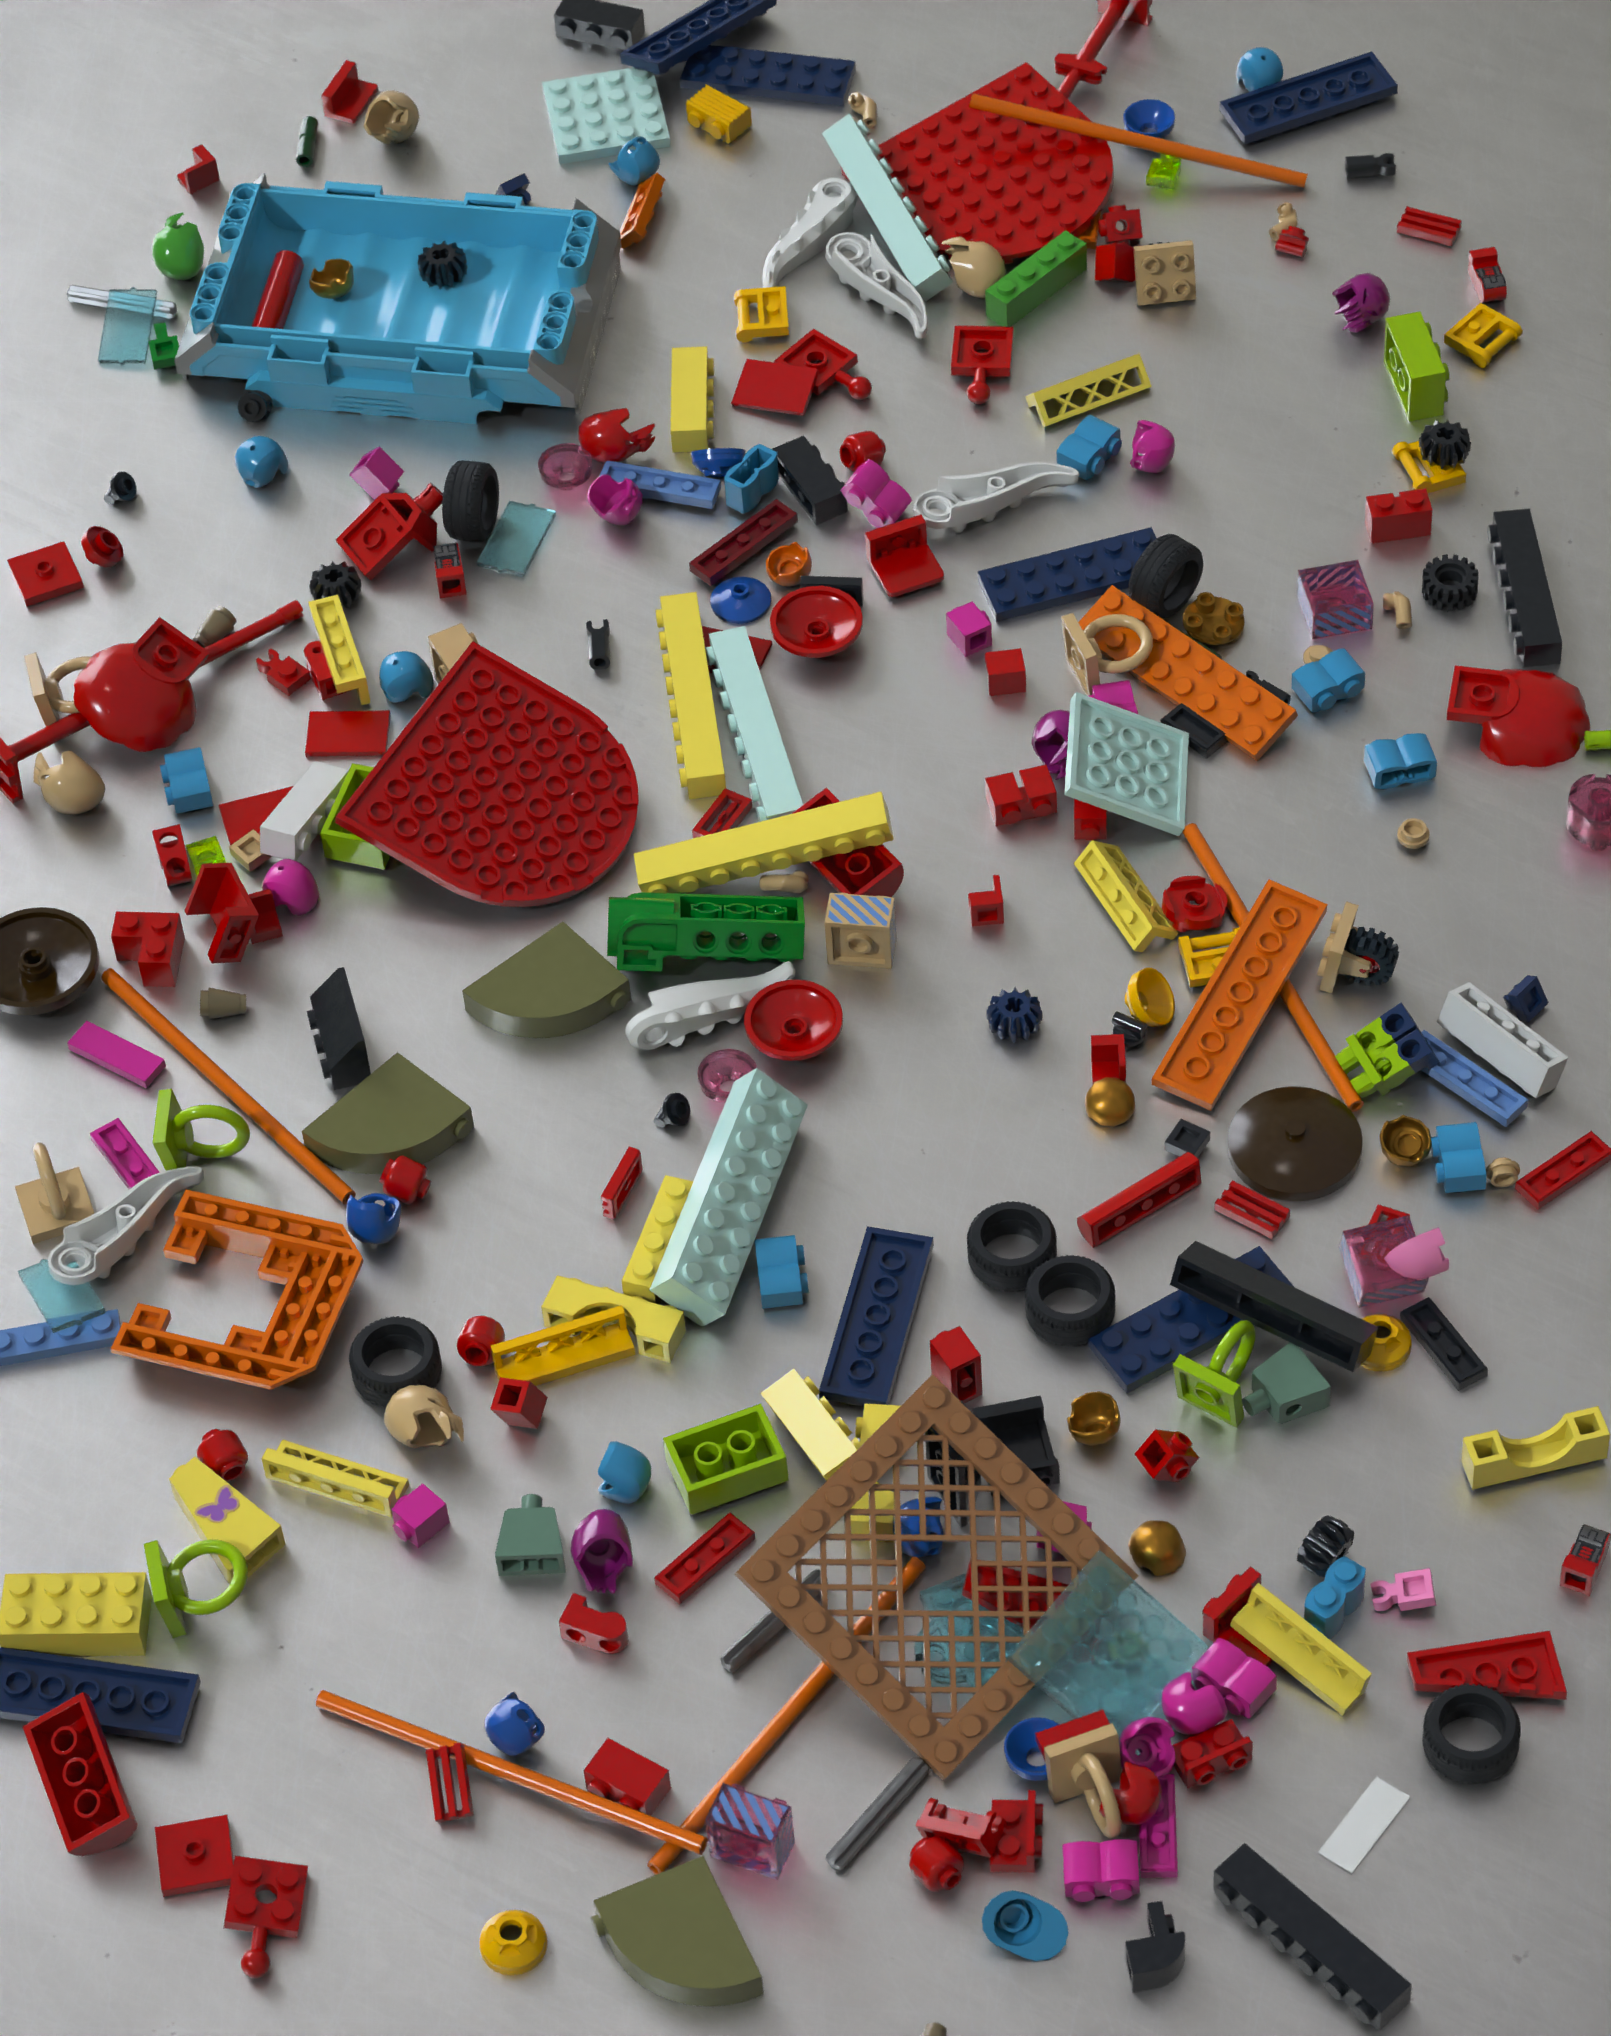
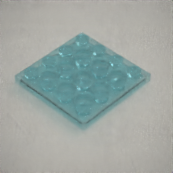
M1099 1550L1005 1658L1073 1719L1103 1709L1109 1723H1113L1118 1733V1738H1120L1122 1731L1127 1725L1137 1719L1149 1717L1161 1703L1164 1687L1170 1681L1187 1672L1209 1646Z

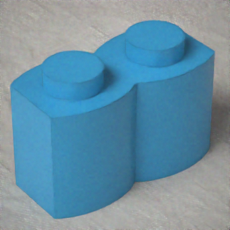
M1092 415L1087 416L1080 422L1074 433L1070 434L1057 449V464L1074 468L1079 472V477L1089 480L1094 474L1097 475L1102 471L1105 461L1111 456L1117 455L1122 446L1120 429Z
M758 444L746 452L742 462L729 469L724 478L727 506L743 514L747 513L758 505L762 495L767 494L777 485L779 471L776 451Z
M1345 648L1332 651L1319 661L1305 664L1292 673V689L1312 713L1330 709L1337 700L1355 697L1365 687V672Z
M1410 733L1396 740L1378 739L1365 746L1364 763L1376 789H1389L1403 783H1418L1436 777L1437 760L1426 734Z
M201 747L165 754L166 764L160 765L163 784L170 782V786L164 787L168 806L175 805L176 814L212 807L213 801Z
M1477 1123L1436 1126V1137H1431L1432 1157H1438L1439 1163H1435L1437 1184L1443 1183L1445 1193L1486 1189V1167Z
M795 1235L755 1239L762 1309L803 1304L802 1294L809 1293L807 1273H800L799 1266L805 1265L803 1245H796Z
M1343 1556L1333 1562L1328 1568L1325 1581L1314 1586L1308 1593L1304 1605V1619L1328 1639L1333 1638L1340 1631L1344 1623V1617L1353 1613L1362 1603L1365 1590L1366 1568Z

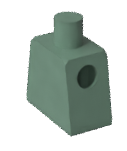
M1289 1342L1254 1369L1252 1372L1253 1393L1242 1398L1243 1406L1251 1417L1267 1410L1277 1423L1283 1424L1329 1407L1331 1385L1300 1347Z
M537 1494L524 1495L521 1498V1508H509L504 1512L495 1551L499 1576L566 1573L555 1508L542 1507V1497Z

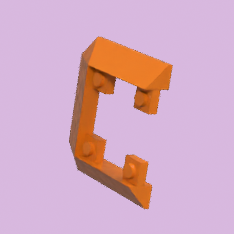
M186 1189L174 1213L175 1225L163 1249L165 1258L196 1265L205 1245L263 1258L258 1269L259 1279L286 1285L265 1332L233 1325L224 1345L165 1332L171 1320L170 1310L138 1303L129 1323H122L111 1347V1353L273 1390L315 1371L363 1264V1258L343 1224Z

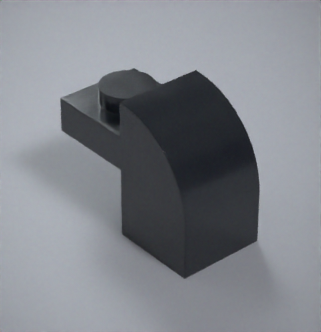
M1162 1901L1147 1903V1923L1151 1937L1125 1941V1961L1133 1993L1157 1989L1171 1983L1180 1974L1184 1966L1185 1932L1175 1933L1172 1914L1165 1915Z

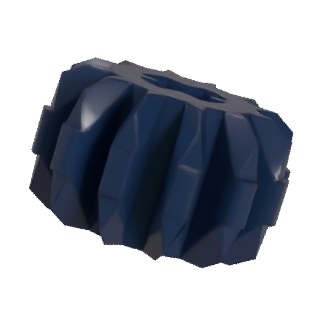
M1016 987L1010 993L1002 989L999 996H992L990 1006H988L986 1011L991 1033H998L1001 1041L1010 1037L1013 1043L1019 1037L1027 1041L1030 1034H1037L1039 1024H1041L1043 1019L1038 997H1031L1028 989L1019 993Z

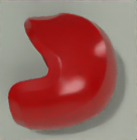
M1129 1761L1124 1762L1120 1778V1790L1112 1788L1117 1800L1121 1824H1144L1155 1815L1159 1808L1162 1795L1161 1783L1155 1773L1149 1768ZM1101 1802L1099 1813L1104 1818H1106L1104 1808Z

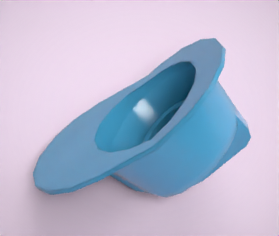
M1014 1890L1002 1892L992 1898L984 1909L982 1927L988 1940L1023 1958L1034 1961L1048 1960L1057 1955L1066 1944L1068 1927L1061 1911L1032 1895Z

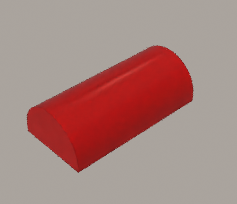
M825 788L793 813L840 801ZM883 844L852 850L846 854H836L810 862L839 893L892 897L900 887L904 876L902 863Z
M82 1692L23 1726L68 1853L76 1856L94 1855L110 1850L130 1838L137 1829V1822L90 1696Z

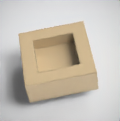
M254 829L229 846L230 854L249 872L272 857L260 853V835Z

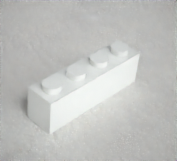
M314 761L260 826V853L296 861L304 851H307L314 838L320 835L349 770Z
M1470 982L1448 993L1437 1023L1445 1028L1450 1035L1458 1038L1471 1048L1475 1054L1484 1058L1497 1068L1501 1074L1506 1075L1534 1098H1538L1556 1088L1568 1060L1566 1055Z

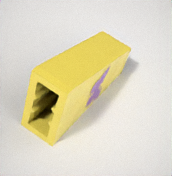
M195 1456L186 1464L179 1466L169 1478L174 1498L200 1540H222L234 1545L246 1560L248 1568L247 1578L286 1545L282 1527L279 1523ZM210 1554L230 1585L234 1574L231 1562L222 1555Z

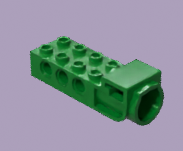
M644 892L634 893L628 897H609L607 956L617 957V970L659 972L662 971L663 958L665 956H680L684 959L706 956L716 960L741 957L749 961L775 958L782 962L803 959L805 932L803 897Z

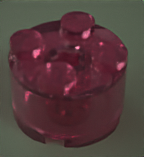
M1588 774L1579 778L1571 786L1568 797L1566 829L1576 840L1589 845L1592 850L1603 851L1607 846H1611V775L1606 774V778L1595 777L1596 774Z

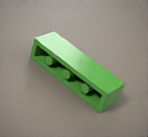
M1066 230L985 290L986 316L1002 327L1013 326L1087 270V243Z

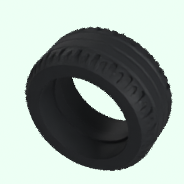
M457 461L450 468L444 485L442 500L444 528L448 535L456 540L484 541L492 533L497 518L499 504L497 473L492 465L486 462Z
M1174 534L1158 537L1143 551L1132 570L1128 585L1129 597L1160 618L1174 615L1188 602L1198 586L1203 572V556L1201 551L1196 546Z
M1006 1201L991 1205L982 1210L969 1227L967 1233L969 1265L975 1276L985 1285L993 1287V1289L1009 1292L1023 1291L1028 1278L1036 1267L1046 1260L1057 1257V1237L1054 1225L1043 1211L1035 1206H1031V1204ZM1007 1234L1026 1236L1039 1245L1031 1254L1017 1259L998 1257L985 1248L993 1239Z
M1061 1255L1060 1257L1044 1261V1263L1036 1267L1026 1283L1025 1312L1027 1320L1034 1332L1050 1343L1060 1344L1061 1346L1066 1345L1067 1347L1085 1345L1088 1343L1089 1338L1110 1327L1114 1319L1115 1286L1110 1274L1099 1263L1079 1255ZM1079 1288L1092 1294L1097 1299V1302L1085 1311L1067 1314L1049 1308L1043 1300L1056 1290Z
M392 1316L370 1323L369 1326L362 1329L357 1334V1337L354 1338L349 1352V1364L356 1389L367 1401L377 1406L380 1405V1407H387L391 1397L401 1388L410 1385H426L435 1388L441 1376L442 1362L436 1337L423 1323L409 1317ZM394 1349H407L422 1356L420 1362L413 1369L400 1375H381L369 1368L375 1358L384 1352Z
M1461 1684L1460 1686L1451 1687L1436 1696L1425 1713L1422 1742L1426 1757L1441 1775L1443 1774L1444 1777H1449L1450 1780H1455V1782L1483 1784V1782L1493 1781L1509 1770L1518 1755L1521 1734L1520 1719L1512 1703L1497 1690L1494 1691L1487 1686L1482 1687L1475 1684ZM1475 1717L1492 1724L1499 1731L1502 1738L1497 1744L1486 1750L1467 1751L1457 1748L1448 1742L1441 1730L1455 1719Z

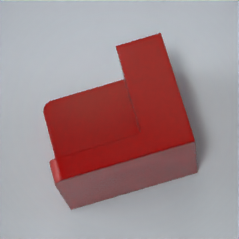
M202 144L192 149L195 165L177 174V180L190 194L220 181L216 159Z
M1118 243L1096 246L1095 280L1107 281L1115 279L1135 282L1134 247Z
M1021 648L985 653L990 696L1026 692V670Z
M993 875V891L968 894L972 927L1004 924L1000 876Z
M271 889L248 894L259 914L250 937L251 943L256 944L283 937Z
M1124 1034L1091 1035L1093 1083L1105 1077L1118 1078L1126 1082Z

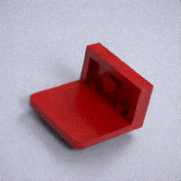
M922 514L865 532L866 558L888 596L896 597L944 580V572L927 544L926 521Z
M1250 1566L1242 1575H1235L1228 1583L1226 1590L1218 1598L1213 1597L1207 1602L1202 1611L1203 1636L1213 1643L1218 1638H1222L1238 1647L1247 1657L1256 1659L1268 1667L1273 1660L1230 1626L1232 1619L1248 1603L1252 1589L1258 1583L1261 1584L1262 1574Z

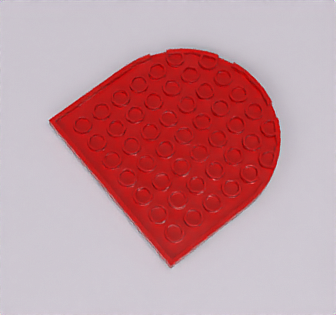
M1027 62L878 145L882 150V153L879 154L880 159L885 158L894 171L890 174L891 177H896L905 189L901 193L902 196H908L917 210L913 212L914 216L917 217L919 215L926 224L928 230L924 233L927 237L929 235L933 237L940 248L937 252L947 255L948 260L951 259L953 254L945 253V250L951 248V246L942 244V242L954 237L961 236L966 241H984L992 245L1000 253L1005 264L1013 263L1012 259L1033 255L1065 230L1078 237L1091 226V220L1097 213L1104 210L1113 188L1114 167L1107 140L969 107L972 94L974 93L1092 122ZM841 167L842 175L850 182V180L848 179L847 175Z
M472 641L336 815L335 823L458 895L490 905L505 907L540 906L558 902L586 890L604 877L619 861L628 846L636 822L639 802L638 784L629 755L623 744H619L608 731V726L604 721L577 701Z

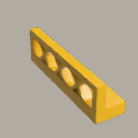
M622 1305L491 1345L494 1369L498 1380L500 1377L530 1381L535 1386L635 1355V1347L627 1330L626 1317ZM617 1320L615 1324L602 1327L607 1322ZM582 1331L577 1336L569 1337L572 1333ZM550 1341L545 1346L537 1347L540 1343ZM516 1351L513 1356L501 1359V1355Z

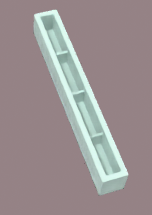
M849 113L824 131L822 135L908 281L926 302L954 282L948 273L952 268L943 255L938 256L936 253L940 248L931 235L927 237L924 233L928 228L919 215L917 217L914 216L913 212L917 209L908 196H902L901 193L905 189L896 177H891L890 174L894 172L885 158L880 159L879 154L882 153V150L873 138L869 140L867 137L871 134L870 130L862 119L857 122Z
M741 626L710 633V647H705L709 666L715 665L716 668L712 670L716 688L722 687L723 692H719L723 710L729 709L730 714L727 715V722L730 733L736 732L737 737L734 738L736 752L738 756L743 755L745 759L741 761L745 779L751 778L752 781L749 784L752 802L758 801L759 807H756L758 821L761 822L792 814L803 805L746 628Z

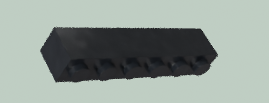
M1530 508L1493 512V523L1487 527L1489 543H1494L1495 545L1493 547L1494 565L1500 566V569H1498V583L1500 588H1505L1503 592L1504 609L1510 610L1511 613L1508 615L1510 633L1515 632L1516 635L1514 637L1515 655L1521 656L1523 667L1560 664L1562 639Z
M1195 1241L1178 1256L1170 1283L1171 1286L1242 1320L1250 1321L1253 1325L1351 1372H1354L1370 1356L1379 1328L1198 1241Z
M1246 1843L1240 1846L1214 1870L1213 1889L1218 1899L1226 1905L1231 1904L1235 1907L1249 1926L1263 1931L1277 1950L1280 1952L1286 1951L1290 1954L1305 1974L1309 1976L1314 1975L1318 1978L1333 1998L1337 2000L1342 1999L1346 2002L1360 2021L1365 2024L1370 2023L1380 2031L1410 2003L1412 1984Z

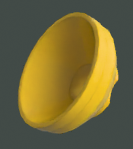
M1144 968L1131 976L1127 992L1125 993V1004L1128 1006L1130 1014L1150 1027L1169 1023L1174 1015L1175 1001L1166 978L1153 968Z
M1373 1314L1362 1318V1320L1375 1326L1388 1328L1391 1334L1386 1338H1375L1370 1356L1360 1366L1368 1370L1384 1372L1396 1369L1404 1364L1409 1358L1412 1348L1411 1335L1406 1325L1399 1319L1386 1314Z
M516 1909L500 1912L490 1918L481 1931L479 1942L484 1962L492 1970L503 1975H520L529 1972L542 1961L548 1946L547 1934L539 1919L529 1912ZM508 1925H517L522 1929L521 1936L516 1940H505L500 1934L503 1928Z

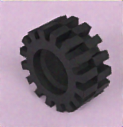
M1448 554L1442 555V560L1438 557L1433 558V563L1428 562L1423 570L1422 593L1424 600H1428L1430 606L1437 604V609L1441 611L1443 606L1447 607V612H1453V607H1457L1458 611L1463 610V604L1469 607L1472 600L1475 601L1478 592V569H1475L1473 562L1468 564V559L1465 557L1461 561L1458 560V555L1453 554V559H1448ZM1445 580H1453L1459 582L1460 584L1449 586L1442 584L1440 582Z

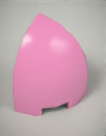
M1439 1227L1401 1243L1384 1258L1392 1270L1403 1277L1413 1279L1427 1278L1449 1270V1259L1444 1257L1439 1247L1445 1244Z

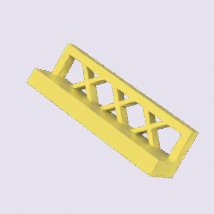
M1140 353L1039 390L1025 396L1029 408L1036 407L1044 428L1152 386ZM1136 368L1141 385L1132 387L1122 382L1126 372ZM1120 374L1118 380L1113 378V376ZM1102 380L1116 384L1109 397L1096 392ZM1093 384L1092 389L1086 387ZM1120 387L1126 389L1118 393ZM1078 389L1089 394L1085 405L1082 407L1069 402L1073 392ZM1067 394L1065 399L1059 397ZM1093 397L1099 399L1098 401L1091 403ZM1053 399L1063 404L1058 416L1049 419L1043 402ZM1067 407L1073 409L1065 413Z
M334 595L308 602L337 694L356 689L361 705L370 704L366 676L339 596Z
M1092 840L1076 859L1074 865L1132 949L1143 953L1156 936L1173 940L1178 935V931L1173 928L1171 921L1164 915L1162 908L1120 848L1116 845Z
M283 1439L277 1450L267 1448L261 1458L265 1476L268 1479L391 1518L393 1517L391 1509L404 1496L409 1486L407 1478Z
M1260 1583L1252 1589L1248 1603L1232 1619L1230 1626L1343 1716L1365 1693L1372 1673Z

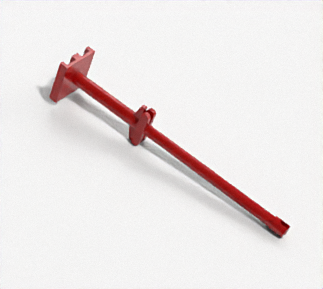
M1097 0V12L1103 15L1078 54L1058 53L1054 58L1055 72L1066 76L1058 88L1062 95L1069 99L1079 81L1094 85L1102 83L1101 74L1105 75L1107 73V67L1096 61V56L1119 19L1149 26L1153 20V16L1149 12L1152 0Z
M294 600L278 608L276 612L205 647L204 649L210 653L207 660L200 667L282 625L286 626L303 617L302 611L304 610L301 604ZM81 713L70 714L9 746L0 738V790L12 804L24 799L18 762L90 726L87 718L82 716Z

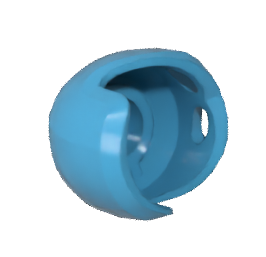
M1265 47L1248 50L1240 58L1236 70L1238 83L1242 78L1244 86L1249 92L1280 82L1283 77V66L1280 58L1275 52Z
M638 136L621 148L617 161L608 164L612 172L619 179L629 185L636 186L657 172L660 158L655 148L644 137ZM631 146L636 148V150L631 149L628 151Z
M256 436L246 440L240 445L235 454V464L243 481L252 487L265 486L272 481L278 469L283 475L286 474L288 469V460L283 449L277 442L265 436Z
M408 651L395 652L385 657L381 663L379 673L380 687L391 702H404L416 691L423 698L428 697L434 684L432 672L425 661L417 654Z
M611 1441L598 1469V1475L604 1479L598 1488L599 1494L620 1503L630 1504L637 1501L645 1492L651 1479L652 1470L648 1458L631 1446ZM606 1486H611L612 1489L606 1490Z

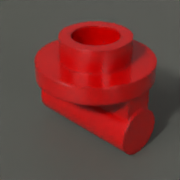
M1289 226L1288 230H1281L1275 250L1303 258L1309 238L1305 236L1303 229Z

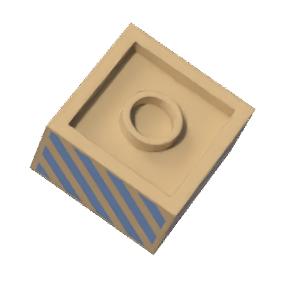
M830 893L824 922L827 963L892 969L897 940L894 897Z

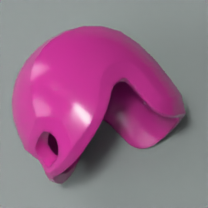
M1147 420L1138 421L1132 442L1133 458L1130 461V465L1132 468L1148 473H1159L1165 470L1171 462L1175 451L1173 434L1167 428Z
M607 474L601 475L593 481L587 492L588 503L603 520L613 525L626 526L631 523L639 513L642 505L643 495L641 491L628 478H625L622 482H617Z
M287 858L280 860L269 869L263 880L262 890L271 889L275 907L286 905L295 916H301L310 912L318 902L319 890L316 880L309 869L298 861Z
M1185 1672L1170 1681L1164 1687L1161 1698L1163 1713L1169 1724L1177 1732L1187 1735L1198 1734L1212 1728L1224 1720L1228 1713L1225 1701L1215 1686L1207 1685L1195 1690L1191 1683V1672Z
M1157 1717L1140 1718L1127 1725L1119 1738L1122 1769L1124 1768V1762L1129 1761L1149 1768L1158 1778L1171 1772L1175 1761V1751L1171 1743V1738L1175 1736L1171 1725Z

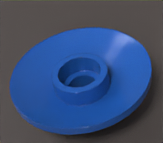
M734 577L721 582L715 587L710 597V604L714 614L723 621L734 624L750 623L767 613L771 605V593L768 587L757 579Z

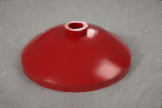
M808 586L788 593L777 602L770 616V629L775 641L786 651L808 658L828 657L842 652L857 640L863 626L862 611L857 601L846 592L829 586Z
M785 980L763 988L751 999L745 1011L744 1026L747 1037L752 1045L763 1054L779 1060L797 1061L817 1056L834 1044L842 1030L843 1013L835 995L820 984L806 980Z

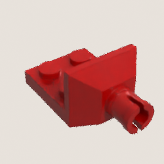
M431 482L415 498H412L407 493H381L336 539V542L364 576L372 580L413 538L431 552L434 551L433 546L437 545V522L432 518V515L442 504L443 493Z

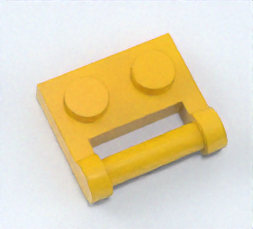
M786 286L741 289L735 292L734 303L738 309L739 325L736 328L737 340L746 343L756 337L789 335ZM751 303H758L759 323H750L749 306Z
M1480 303L1444 334V344L1470 357L1478 367L1485 368L1498 351L1511 340H1517L1523 331L1517 322ZM1498 329L1503 331L1485 348L1479 346Z
M1404 441L1399 442L1392 448V454L1395 459L1401 461L1412 479L1414 490L1426 488L1427 493H1432L1466 483V473L1460 463L1456 464L1455 469L1450 466H1444L1441 469L1440 465L1430 467L1428 461L1422 460L1419 441L1409 444ZM1414 457H1418L1430 478L1423 476L1413 459Z
M1240 927L1232 928V932L1196 938H1189V936L1178 937L1179 951L1183 959L1190 988L1207 985L1228 947L1199 952L1193 951L1230 945Z

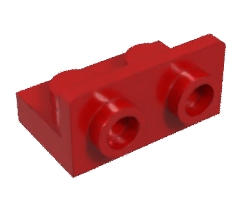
M1232 1718L1172 1745L1175 1751L1173 1766L1187 1789L1197 1784H1208L1217 1775L1229 1770H1239L1252 1760L1253 1742L1249 1736L1243 1738Z
M1028 1790V1800L992 1799L991 1811L997 1813L996 1817H1003L1006 1825L993 1856L990 1858V1872L1035 1873V1858H1042L1043 1844L1042 1836H1036V1826H1043V1803H1036V1790Z

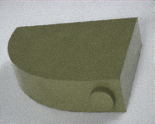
M563 921L462 990L465 1011L473 1018L498 1032L523 1038H552L576 1033L597 1024L615 1011L623 1009L632 1000L629 979Z
M397 1052L303 1129L302 1135L304 1145L323 1163L353 1173L382 1174L389 1159L395 1160L401 1155L421 1164L434 1159L457 1141L467 1137L474 1128L471 1107Z
M704 1856L593 1900L596 1915L591 1916V1921L598 1938L605 1936L612 1953L622 1968L637 1983L654 1994L686 2005L707 2007L741 2003L764 1994L762 1976Z

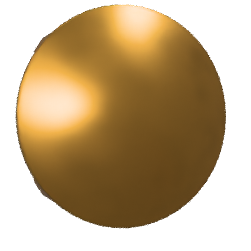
M1202 592L1197 596V600L1190 603L1185 609L1183 625L1187 633L1199 642L1211 645L1225 644L1233 641L1241 634L1245 622L1244 609L1237 602L1216 597L1209 592Z

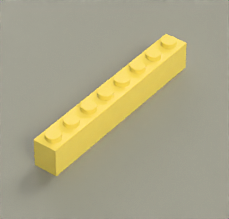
M697 593L660 596L661 609H657L655 612L657 627H664V631L659 632L661 650H667V654H662L664 673L670 672L671 676L665 677L667 695H674V699L669 700L671 718L677 717L678 721L672 722L674 741H681V745L675 746L677 763L684 764V768L679 769L681 788H688L689 800L719 796L726 788Z
M881 791L634 853V860L641 892L679 894L694 892L699 888L715 884L722 885L728 881L743 877H754L767 871L786 869L792 865L808 861H818L821 858L836 854H846L852 850L868 846H878L884 842L892 841L894 838L888 807Z

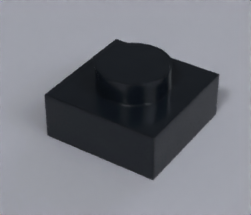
M1180 1119L1165 1141V1150L1177 1156L1190 1152L1198 1158L1210 1141V1131Z

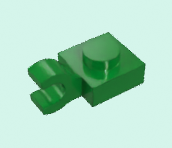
M165 322L154 324L157 339L148 341L154 370L176 366L175 357L179 349L177 335L168 337Z

